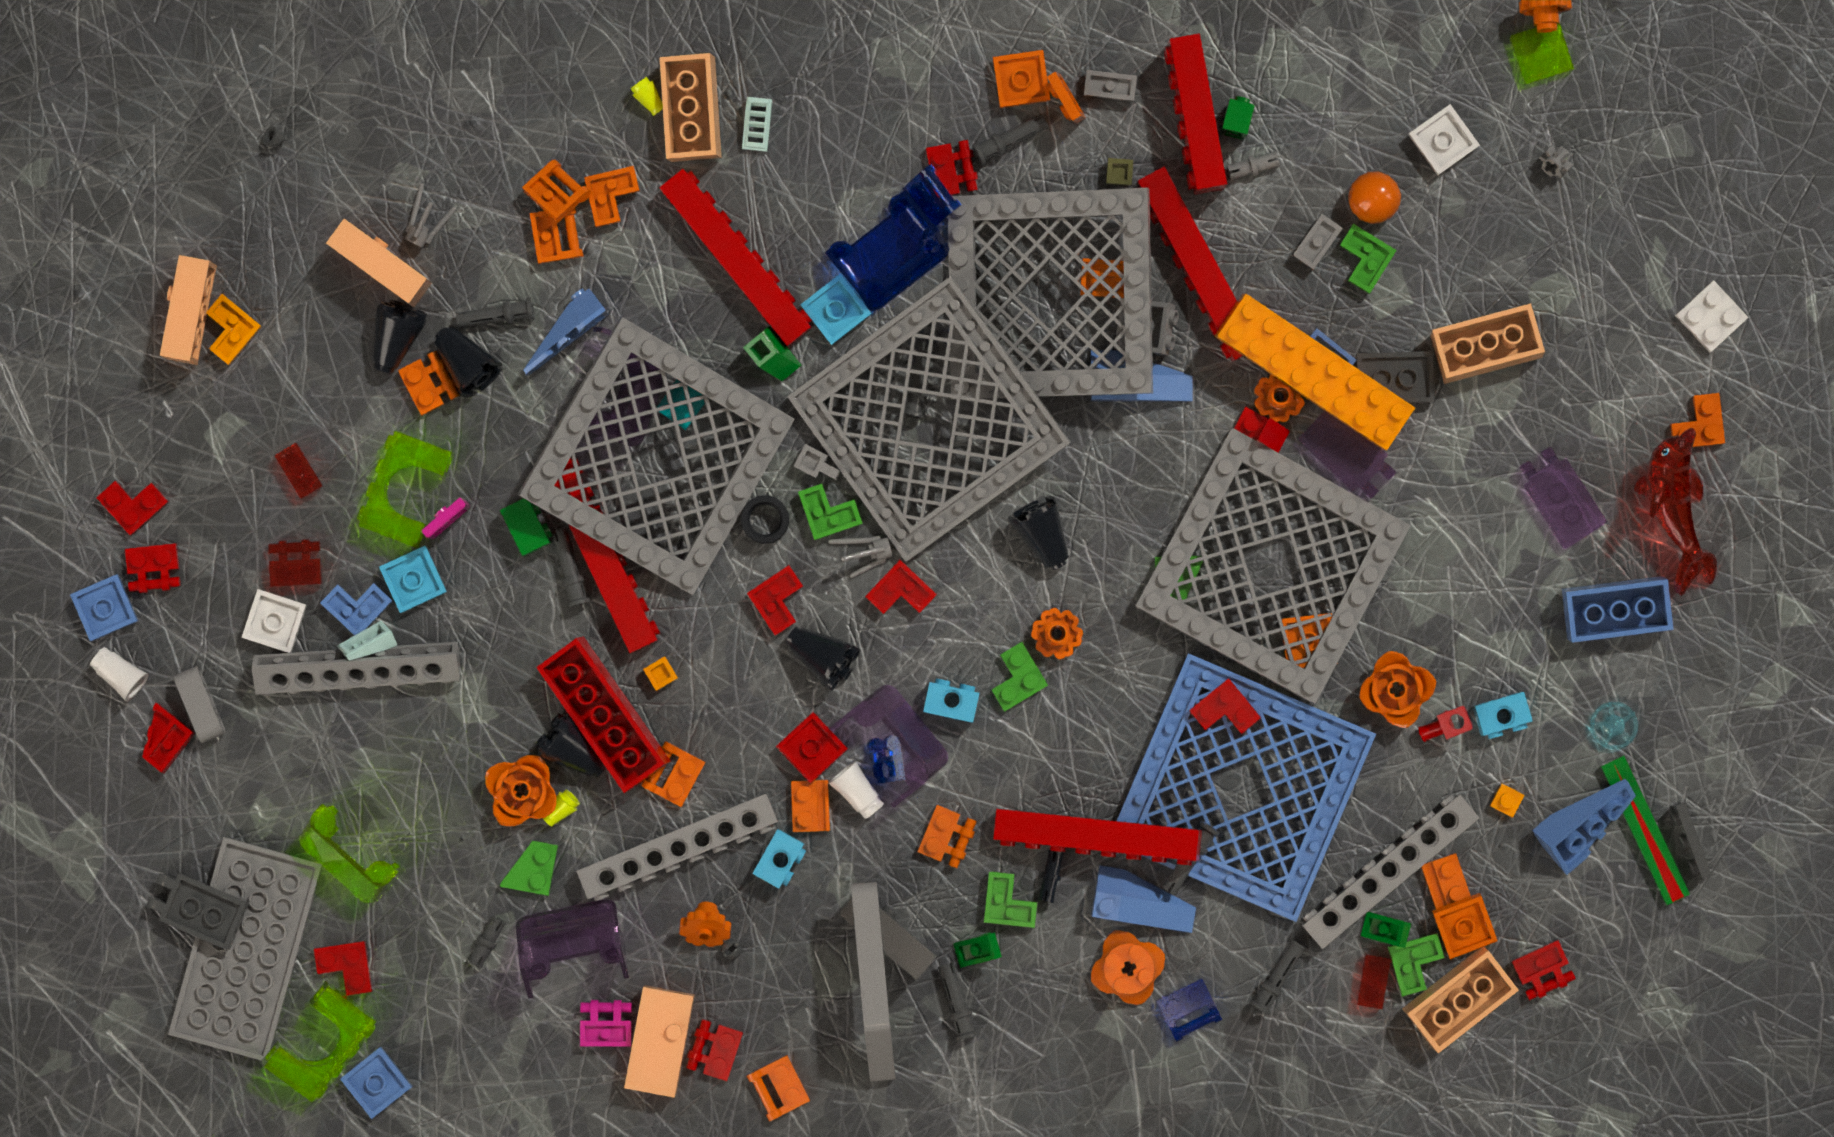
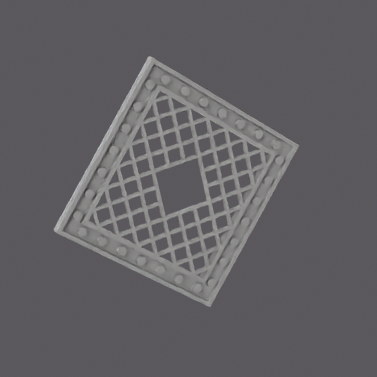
M1149 188L947 196L949 277H953L986 325L990 326L998 334L996 339L999 341L1002 338L1010 346L1007 354L1010 355L1015 350L1023 358L1017 368L1020 370L1028 363L1035 370L1021 373L1038 397L1153 394ZM1123 215V223L1115 216ZM1108 216L1100 225L1090 218ZM1083 217L1075 226L1065 219ZM1058 218L1050 227H1047L1040 220ZM1033 219L1025 228L1015 221ZM1111 219L1121 227L1112 238L1103 230ZM1008 220L1000 230L990 222ZM1086 220L1096 228L1087 239L1078 231ZM983 221L975 230V222ZM1061 221L1071 229L1062 240L1053 232ZM1036 222L1046 230L1037 241L1028 233ZM1011 223L1021 231L1012 242L1003 234ZM987 224L996 232L988 243L978 235ZM1099 232L1109 240L1100 251L1090 243ZM1074 233L1084 242L1075 252L1065 244ZM1122 233L1123 248L1115 242ZM1049 234L1059 243L1050 253L1040 245ZM1024 235L1034 244L1025 254L1015 246ZM999 236L1009 245L1000 255L990 247ZM975 238L984 245L977 254L975 251ZM1112 244L1122 253L1113 263L1103 255ZM1087 245L1097 254L1088 264L1078 256ZM1062 246L1072 255L1063 265L1053 257ZM1037 247L1047 256L1038 266L1028 258ZM1012 248L1022 257L1013 267L1003 259ZM987 249L997 258L988 268L978 260ZM1099 258L1109 266L1101 276H1098L1091 269ZM1123 258L1124 274L1116 268ZM1074 259L1084 267L1075 278L1066 270ZM1049 260L1085 293L1051 330L1016 297ZM1024 261L1034 269L1026 279L1016 272ZM999 262L1009 270L1001 280L991 272ZM976 264L985 271L977 280ZM1112 270L1122 278L1113 289L1104 281ZM1087 271L1097 279L1088 290L1079 282ZM1012 274L1022 282L1013 293L1004 285ZM987 275L997 283L988 294L979 286ZM1100 283L1110 292L1101 302L1091 294ZM1123 284L1124 300L1116 293ZM1000 287L1009 295V298L1001 306L992 298ZM976 289L985 296L977 306ZM1113 295L1123 304L1114 314L1104 306ZM1087 297L1091 298L1098 305L1089 315L1079 307ZM1013 299L1022 307L1021 311L1014 318L1004 310ZM988 300L997 308L996 312L989 319L979 311ZM1100 309L1110 317L1101 328L1092 320ZM1075 310L1085 318L1076 329L1067 321L1068 317ZM1123 310L1125 311V326L1117 319ZM1025 312L1035 320L1027 330L1017 323L1018 319ZM1000 313L1010 321L1002 331L992 323ZM1113 321L1123 329L1115 340L1105 332ZM1088 322L1098 330L1089 341L1080 333ZM1063 323L1073 331L1064 342L1055 334V331ZM1038 324L1048 332L1039 343L1029 334ZM1013 325L1023 333L1014 344L1005 336V333ZM954 326L952 339L965 341ZM1101 334L1111 343L1102 353L1092 345ZM1076 335L1086 344L1077 354L1067 346ZM1124 335L1125 351L1117 344ZM1051 336L1060 344L1059 348L1052 355L1042 347ZM1026 337L1035 345L1027 356L1017 348ZM951 343L950 357L963 359L965 345ZM969 347L967 360L980 362ZM1113 347L1124 355L1115 366L1105 358ZM1088 348L1099 356L1090 366L1080 358ZM1063 349L1073 356V359L1065 367L1055 359ZM1038 350L1048 357L1040 368L1030 360ZM1103 360L1111 369L1094 368ZM950 361L951 376L960 377L962 363ZM1076 361L1085 368L1083 370H1068ZM1051 362L1060 369L1043 371ZM1125 362L1126 368H1119ZM966 364L964 378L978 380L977 365ZM984 368V371L986 373H983L982 381L995 383L990 374ZM951 379V394L957 395L959 381ZM964 382L962 396L975 398L977 384ZM981 384L979 398L993 399L995 386ZM999 388L997 399L1006 398Z
M952 276L787 396L906 562L1071 443ZM946 313L950 320L939 319V317ZM937 322L950 324L948 338L935 336ZM932 323L930 335L918 334V332ZM954 326L965 341L952 339ZM916 337L930 339L928 353L914 351ZM912 338L910 350L898 349L899 346ZM934 340L947 342L945 356L932 354ZM951 343L965 345L963 359L949 357ZM969 347L980 362L967 360ZM896 352L909 354L907 368L894 366ZM891 353L889 365L877 364ZM913 355L927 357L925 371L911 369ZM931 358L945 360L942 374L929 372ZM949 361L962 363L960 377L947 375ZM966 364L980 366L978 380L964 378ZM875 367L889 369L887 383L873 381ZM871 368L869 380L857 379L858 376ZM984 368L995 383L982 381ZM893 370L906 372L904 386L891 384ZM911 373L924 375L922 389L909 387ZM928 376L942 378L940 392L926 390ZM946 379L959 381L957 395L944 393ZM855 382L868 384L866 398L853 396ZM964 382L977 384L975 398L962 396ZM850 383L849 395L837 394L839 390ZM981 384L995 386L993 401L979 398ZM872 385L886 387L884 401L870 399ZM890 388L904 390L902 404L888 402ZM999 388L1010 403L997 401ZM908 391L957 399L949 448L900 440ZM835 397L848 399L846 413L833 411ZM830 398L829 408H828V407L826 406V404L824 403V401H826L827 399ZM961 399L974 401L972 415L959 413ZM852 400L865 402L863 416L850 414ZM979 402L992 404L990 418L977 416ZM870 403L883 405L881 419L868 417ZM996 405L1010 407L1008 421L994 419ZM887 406L901 408L899 422L885 420ZM1014 409L1025 424L1012 422ZM834 415L845 417L844 428L841 427ZM958 417L972 419L970 433L956 431ZM849 418L863 420L861 434L847 432ZM976 420L989 422L987 436L974 434ZM867 421L880 423L878 437L865 435ZM994 423L1007 425L1005 439L992 437ZM885 424L898 426L896 440L883 438ZM1011 426L1025 428L1023 442L1009 440ZM1030 430L1034 438L1027 442ZM955 435L969 437L967 451L953 449ZM849 436L860 438L858 449ZM864 438L878 441L876 455L862 452ZM973 438L987 440L985 454L971 452ZM882 441L895 443L893 457L880 455ZM991 441L1004 443L1002 457L989 455ZM900 444L913 446L911 460L898 458ZM1008 444L1022 446L1007 457ZM917 447L931 449L929 463L915 461ZM935 450L948 452L946 466L933 464ZM953 453L966 455L964 469L951 467ZM970 456L984 458L982 472L968 470ZM864 457L875 458L873 470ZM879 459L893 461L891 475L877 473ZM988 459L1001 461L986 472ZM897 462L910 464L908 478L895 476ZM914 465L928 467L926 481L912 479ZM932 468L946 470L944 484L930 482ZM950 471L963 473L961 487L948 485ZM967 474L980 476L966 487ZM878 477L890 479L888 491ZM894 480L907 482L905 496L892 494ZM912 483L925 485L923 499L910 497ZM929 486L943 488L941 502L927 500ZM947 489L960 491L945 502ZM893 498L905 500L903 511ZM909 501L922 503L920 517L907 515ZM926 504L939 506L925 516ZM908 519L919 521L916 524L912 525Z
M620 316L517 495L689 594L694 595L795 419ZM631 353L638 356L635 358L628 359ZM644 360L659 370L647 373ZM639 361L642 374L629 377L626 364ZM623 368L625 379L615 381ZM665 373L679 380L680 383L668 386ZM661 374L664 387L651 390L648 377ZM644 378L647 392L634 395L631 381ZM626 383L629 397L617 400L613 386ZM682 386L686 400L673 403L670 389ZM687 386L702 395L690 398ZM610 390L612 401L602 404ZM665 391L668 404L656 408L652 394ZM648 396L651 409L638 412L635 399ZM704 399L707 412L694 416L691 402ZM709 399L724 408L711 411ZM631 400L634 414L621 417L618 404ZM687 404L690 417L677 420L674 407ZM614 405L617 419L604 422L601 408ZM670 408L673 422L660 425L657 412ZM730 411L745 420L733 423ZM726 412L729 425L716 428L713 415ZM597 413L599 423L589 426ZM652 413L656 426L643 430L640 416ZM709 417L712 430L699 433L696 420ZM635 418L638 431L625 435L622 421ZM691 421L694 435L682 438L679 424ZM618 423L621 436L608 439L605 426ZM747 424L750 438L737 441L734 428ZM752 424L758 427L755 435L753 432ZM674 426L686 474L639 487L627 439ZM601 427L604 441L591 444L588 431ZM730 429L733 442L720 446L717 432ZM713 434L716 447L703 450L700 437ZM584 435L586 446L576 448ZM696 438L699 452L686 455L683 442ZM622 440L625 454L613 457L610 443ZM750 442L741 457L739 445ZM605 445L608 458L595 462L592 448ZM734 446L737 460L725 463L722 449ZM588 450L591 463L578 466L575 453ZM717 451L720 464L707 468L704 455ZM700 456L703 469L690 472L687 459ZM571 457L574 468L564 470ZM627 458L630 471L617 474L614 461ZM610 462L613 476L600 479L597 466ZM737 464L732 475L728 478L726 467ZM592 467L595 481L582 484L579 471ZM722 469L724 482L712 485L709 472ZM575 472L578 485L565 489L562 475ZM704 473L707 487L695 490L692 476ZM631 475L634 488L621 491L618 478ZM687 478L690 491L677 494L674 481ZM557 480H559L561 490L554 486ZM614 480L617 493L604 496L601 483ZM670 483L673 496L660 499L657 486ZM597 485L600 498L587 501L584 488ZM725 486L716 501L713 489ZM653 488L656 501L643 504L640 491ZM580 490L582 502L567 493ZM709 490L712 504L699 507L696 494ZM636 492L639 506L626 509L623 496ZM692 495L695 508L682 512L679 499ZM618 497L622 510L609 514L606 500ZM674 500L678 513L665 517L662 503ZM601 502L604 514L588 505ZM657 505L660 518L647 521L644 508ZM712 508L703 523L700 511ZM640 510L643 523L630 526L627 513ZM696 513L699 526L686 529L683 516ZM623 515L626 527L611 518ZM679 517L682 531L669 534L666 521ZM662 522L665 535L652 539L649 526ZM645 527L647 539L632 530ZM699 530L690 546L687 533ZM683 535L686 548L673 551L670 538ZM666 540L669 552L654 543ZM686 552L683 559L675 556Z
M1231 428L1135 607L1308 702L1316 704L1411 525ZM1241 464H1244L1247 467H1249L1247 469L1238 471ZM1256 471L1271 480L1259 484ZM1251 472L1255 485L1242 489L1238 475ZM1233 478H1235L1238 490L1226 493ZM1278 483L1290 489L1293 493L1282 496ZM1274 484L1277 497L1264 501L1260 487ZM1257 489L1260 502L1247 506L1243 492ZM1239 494L1243 507L1230 511L1226 497ZM1296 496L1300 509L1287 513L1283 499ZM1301 496L1316 505L1304 508ZM1223 500L1226 512L1214 515L1220 502ZM1279 501L1283 514L1270 518L1266 504ZM1262 506L1265 520L1252 523L1249 509ZM1318 508L1322 522L1309 525L1305 512ZM1323 508L1339 517L1326 520ZM1245 511L1248 525L1235 528L1232 514ZM1301 513L1305 527L1292 530L1288 517ZM1227 516L1231 530L1218 533L1214 520ZM1284 518L1288 532L1275 535L1271 522ZM1341 520L1345 534L1331 537L1328 524ZM1345 520L1361 529L1348 532ZM1211 522L1214 534L1202 538L1207 526ZM1267 523L1271 537L1257 540L1254 527ZM1323 525L1327 539L1314 543L1311 529ZM1250 528L1254 542L1240 545L1237 532ZM1306 530L1310 544L1297 547L1293 534ZM1233 533L1236 547L1223 550L1219 537ZM1363 533L1367 546L1354 550L1350 536ZM1368 533L1375 536L1372 543H1370ZM1289 535L1303 584L1256 597L1242 549ZM1346 537L1350 551L1337 555L1333 541ZM1215 538L1219 552L1206 555L1202 542ZM1329 542L1333 556L1320 560L1316 546ZM1197 545H1199L1202 557L1190 560ZM1312 548L1315 561L1302 565L1298 551ZM1238 550L1242 564L1228 568L1225 554ZM1368 550L1359 566L1355 553ZM1351 555L1355 568L1342 572L1338 558ZM1221 556L1224 569L1211 573L1207 559ZM1203 560L1207 574L1194 578L1190 564ZM1334 560L1338 573L1325 577L1321 563ZM1317 565L1321 578L1308 582L1304 568ZM1185 567H1187L1190 579L1178 582ZM1243 568L1247 581L1234 585L1230 571ZM1356 572L1347 588L1343 576ZM1226 573L1229 586L1216 590L1212 576ZM1339 577L1343 591L1330 594L1326 581ZM1209 578L1212 591L1199 595L1195 581ZM1322 582L1326 596L1313 599L1309 586ZM1191 583L1195 596L1182 600L1178 586ZM1248 585L1252 598L1239 602L1235 588ZM1305 587L1309 601L1295 604L1292 590ZM1173 589L1175 590L1177 599L1170 596ZM1231 590L1235 603L1221 607L1218 593ZM1288 592L1292 606L1278 609L1275 595ZM1214 595L1217 609L1204 612L1201 598ZM1343 595L1335 610L1331 598ZM1270 597L1274 611L1261 614L1257 601ZM1327 599L1332 615L1329 613L1318 616L1314 603ZM1197 600L1200 612L1184 603ZM1253 602L1257 616L1244 619L1240 606ZM1310 604L1315 618L1301 621L1297 608ZM1236 607L1240 621L1227 624L1223 611ZM1293 609L1297 623L1283 626L1280 613ZM1219 612L1222 624L1207 615ZM1276 614L1280 628L1266 632L1263 618ZM1332 616L1323 633L1319 620ZM1259 620L1262 633L1249 637L1245 623ZM1315 622L1319 635L1306 639L1302 625ZM1241 625L1244 636L1230 629V627ZM1298 627L1302 640L1289 644L1285 630ZM1281 632L1285 645L1272 649L1268 635ZM1264 637L1267 648L1252 640ZM1320 639L1311 655L1307 642ZM1303 644L1307 658L1294 661L1290 647ZM1287 649L1290 661L1274 652ZM1308 661L1304 669L1296 665Z

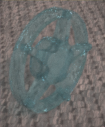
M1607 702L1600 705L1593 712L1590 719V731L1594 740L1602 747L1621 749L1629 745L1636 737L1638 720L1634 711L1626 704ZM1612 705L1623 707L1630 714L1621 718L1615 715ZM1608 707L1609 716L1604 722H1595L1597 714L1603 708ZM1630 718L1633 719L1634 723L1631 736L1624 731L1625 722ZM1594 725L1604 728L1607 733L1605 743L1596 735ZM1619 734L1627 739L1626 742L1620 745H1608L1611 738Z

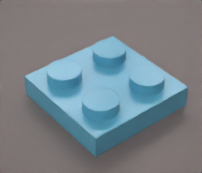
M841 274L800 304L831 346L872 315Z
M427 546L416 549L379 567L400 613L447 592Z

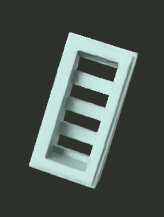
M747 97L742 142L743 150L767 152L772 99ZM752 106L766 107V112L753 111L751 108ZM751 116L765 118V122L750 121ZM749 128H764V133L749 131ZM748 137L763 138V143L748 142Z
M379 621L340 643L338 648L350 661L397 646L391 630L382 621Z

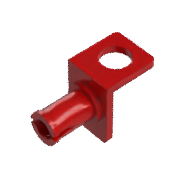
M1460 706L1450 711H1443L1437 715L1438 720L1418 727L1419 734L1424 742L1443 734L1447 740L1473 729L1465 706ZM1458 714L1463 717L1464 725L1462 728L1456 729L1451 719L1452 715Z

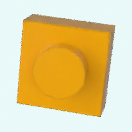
M666 656L643 669L656 691L678 679Z
M1501 783L1489 806L1513 818L1525 795Z

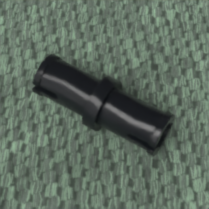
M1048 850L1045 871L1041 873L1043 880L1038 900L1054 903L1057 882L1061 880L1059 873L1064 853Z

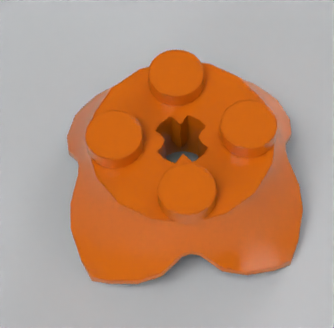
M1388 651L1377 660L1372 675L1362 683L1359 698L1368 710L1382 714L1390 724L1407 728L1417 720L1421 704L1429 700L1433 695L1436 679L1427 669L1411 665L1408 658L1403 654ZM1394 682H1397L1398 686L1402 685L1403 691L1399 692L1398 697H1395L1394 693H1390V688L1393 687Z
M526 755L514 763H497L486 771V787L494 798L493 814L500 825L517 826L529 818L542 819L555 811L556 793L550 785L549 767L540 756ZM526 784V790H529L528 795H522L521 798L516 795L518 791L515 790L516 786Z
M1114 930L1104 941L1102 957L1092 967L1091 982L1100 991L1116 994L1122 1001L1128 1004H1143L1152 995L1154 981L1164 969L1165 954L1153 943L1140 942L1133 934L1127 931ZM1130 961V964L1134 963L1136 966L1132 970L1133 974L1127 975V972L1122 973L1121 969L1125 967L1124 962Z

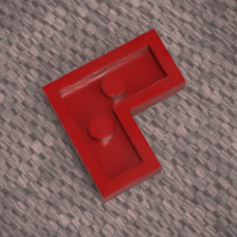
M114 481L96 497L130 536L169 503L153 483H150L132 499L117 481Z
M899 560L865 597L883 614L901 596L920 613L937 594Z
M790 565L747 593L775 636L796 622L783 602L784 599L803 587Z
M1229 678L1189 710L1204 730L1226 715L1240 734H1242L1261 718Z
M365 941L314 949L317 974L343 970L346 996L373 991Z

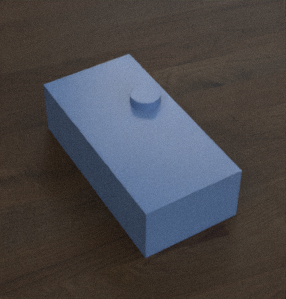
M1663 576L1562 589L1567 639L1572 643L1674 630L1668 579Z

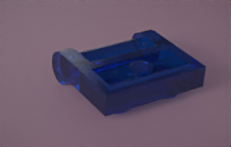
M932 164L924 168L902 189L931 229H934L962 205L957 199L954 200L935 174L936 169Z
M889 735L884 739H870L867 747L874 756L873 774L878 784L906 780L899 738L895 735ZM885 749L889 751L890 756L886 757Z
M1202 978L1156 1000L1176 1042L1182 1040V1036L1213 1021L1217 1023L1222 1020ZM1207 1005L1208 1013L1177 1027L1175 1020Z

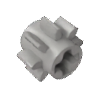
M1551 145L1539 158L1541 161H1544L1541 169L1550 177L1558 174L1562 178L1573 166L1569 162L1571 154L1563 146L1554 148Z

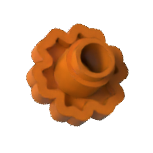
M1521 0L1519 2V12L1525 16H1533L1534 26L1537 27V32L1539 33L1557 31L1559 14L1570 11L1572 8L1571 0Z
M1271 374L1269 379L1261 378L1258 385L1254 388V393L1258 396L1254 401V406L1258 409L1259 414L1262 416L1269 415V418L1276 422L1284 423L1289 420L1290 415L1297 416L1305 404L1303 398L1300 397L1301 394ZM1275 393H1282L1283 401L1277 402L1274 399Z
M1057 608L1043 611L1041 613V620L1035 621L1032 626L1031 637L1037 640L1036 650L1041 652L1044 657H1050L1054 654L1059 660L1073 654V647H1078L1082 643L1083 630L1076 627L1079 622L1078 617L1069 610H1065L1062 613ZM1054 629L1061 630L1062 636L1059 639H1055L1052 636Z
M701 902L697 905L694 912H688L687 917L680 919L679 934L685 937L686 942L692 943L695 946L703 944L708 947L723 945L724 940L730 939L731 922L725 921L726 917L720 914L716 904Z

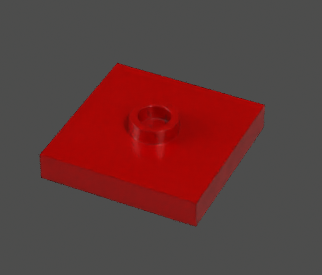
M814 712L776 746L810 784L848 750Z

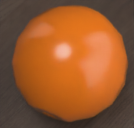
M1379 171L1360 175L1351 184L1348 195V203L1352 212L1360 220L1370 224L1382 223L1392 218L1398 211L1401 201V192L1398 184L1389 175Z

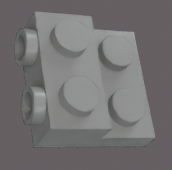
M1152 301V354L1169 356V350L1174 349L1175 336L1171 334L1173 325L1178 323L1179 313L1178 310H1175V305L1171 303ZM1123 310L1118 320L1125 326V311ZM1118 324L1116 337L1123 331ZM1125 335L1117 343L1123 350H1125Z

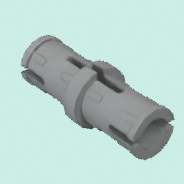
M1276 151L1256 158L1250 156L1248 160L1226 165L1228 172L1238 169V172L1228 174L1230 180L1232 181L1250 174L1256 176L1258 172L1280 167L1279 160L1268 162V160L1278 158Z

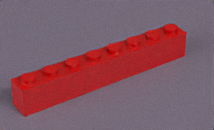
M1164 166L1138 180L1136 184L1138 188H1149L1150 219L1154 225L1158 223L1162 232L1159 233V236L1165 247L1170 245L1174 252L1171 258L1177 269L1182 268L1187 276L1183 280L1190 292L1195 291L1198 300L1195 302L1202 314L1207 313L1211 321L1207 324L1215 337V334L1237 303V300ZM1224 342L1220 345V349L1226 359L1231 358L1232 362L1243 357L1242 354Z
M684 169L680 170L659 187L661 192L789 348L812 329L809 325L812 321L803 309L798 311L793 303L796 300L787 289L782 291L778 287L777 283L780 280L771 269L766 272L761 265L764 260L756 250L749 251L745 246L748 241L739 230L736 232L732 230L729 226L732 221L723 210L719 213L715 209L713 204L716 201L707 190L703 193L697 185L700 181L693 172L689 171L686 173Z
M571 457L564 470L574 468ZM575 472L562 475L565 489L578 485ZM557 480L554 486L561 490L559 480ZM591 486L584 488L586 499L590 501V497L595 496ZM580 490L567 493L582 502ZM588 505L591 508L597 510L598 512L604 514L600 505ZM569 525L629 653L632 654L659 641L656 636L660 634L658 626L654 620L649 621L645 613L649 611L647 603L643 597L638 598L634 590L638 588L636 580L632 574L627 575L623 567L627 565L625 557Z
M996 809L993 839L1000 840V845L1015 847V842L1025 843V848L1040 849L1041 845H1050L1051 851L1065 852L1066 847L1076 848L1075 853L1091 855V850L1101 851V856L1116 857V853H1125L1126 859L1141 860L1142 855L1152 856L1151 861L1167 863V858L1177 859V864L1192 866V861H1199L1202 830Z

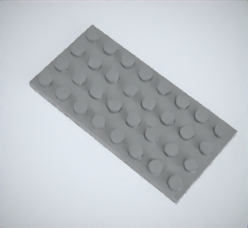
M223 837L210 886L247 901L249 905L230 950H225L195 937L168 1035L261 1061H268L319 881L322 863Z

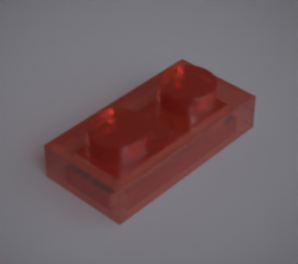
M294 443L274 455L300 499H304L323 487L322 482L298 443Z
M1365 954L1356 1005L1383 1009L1391 962L1390 958Z

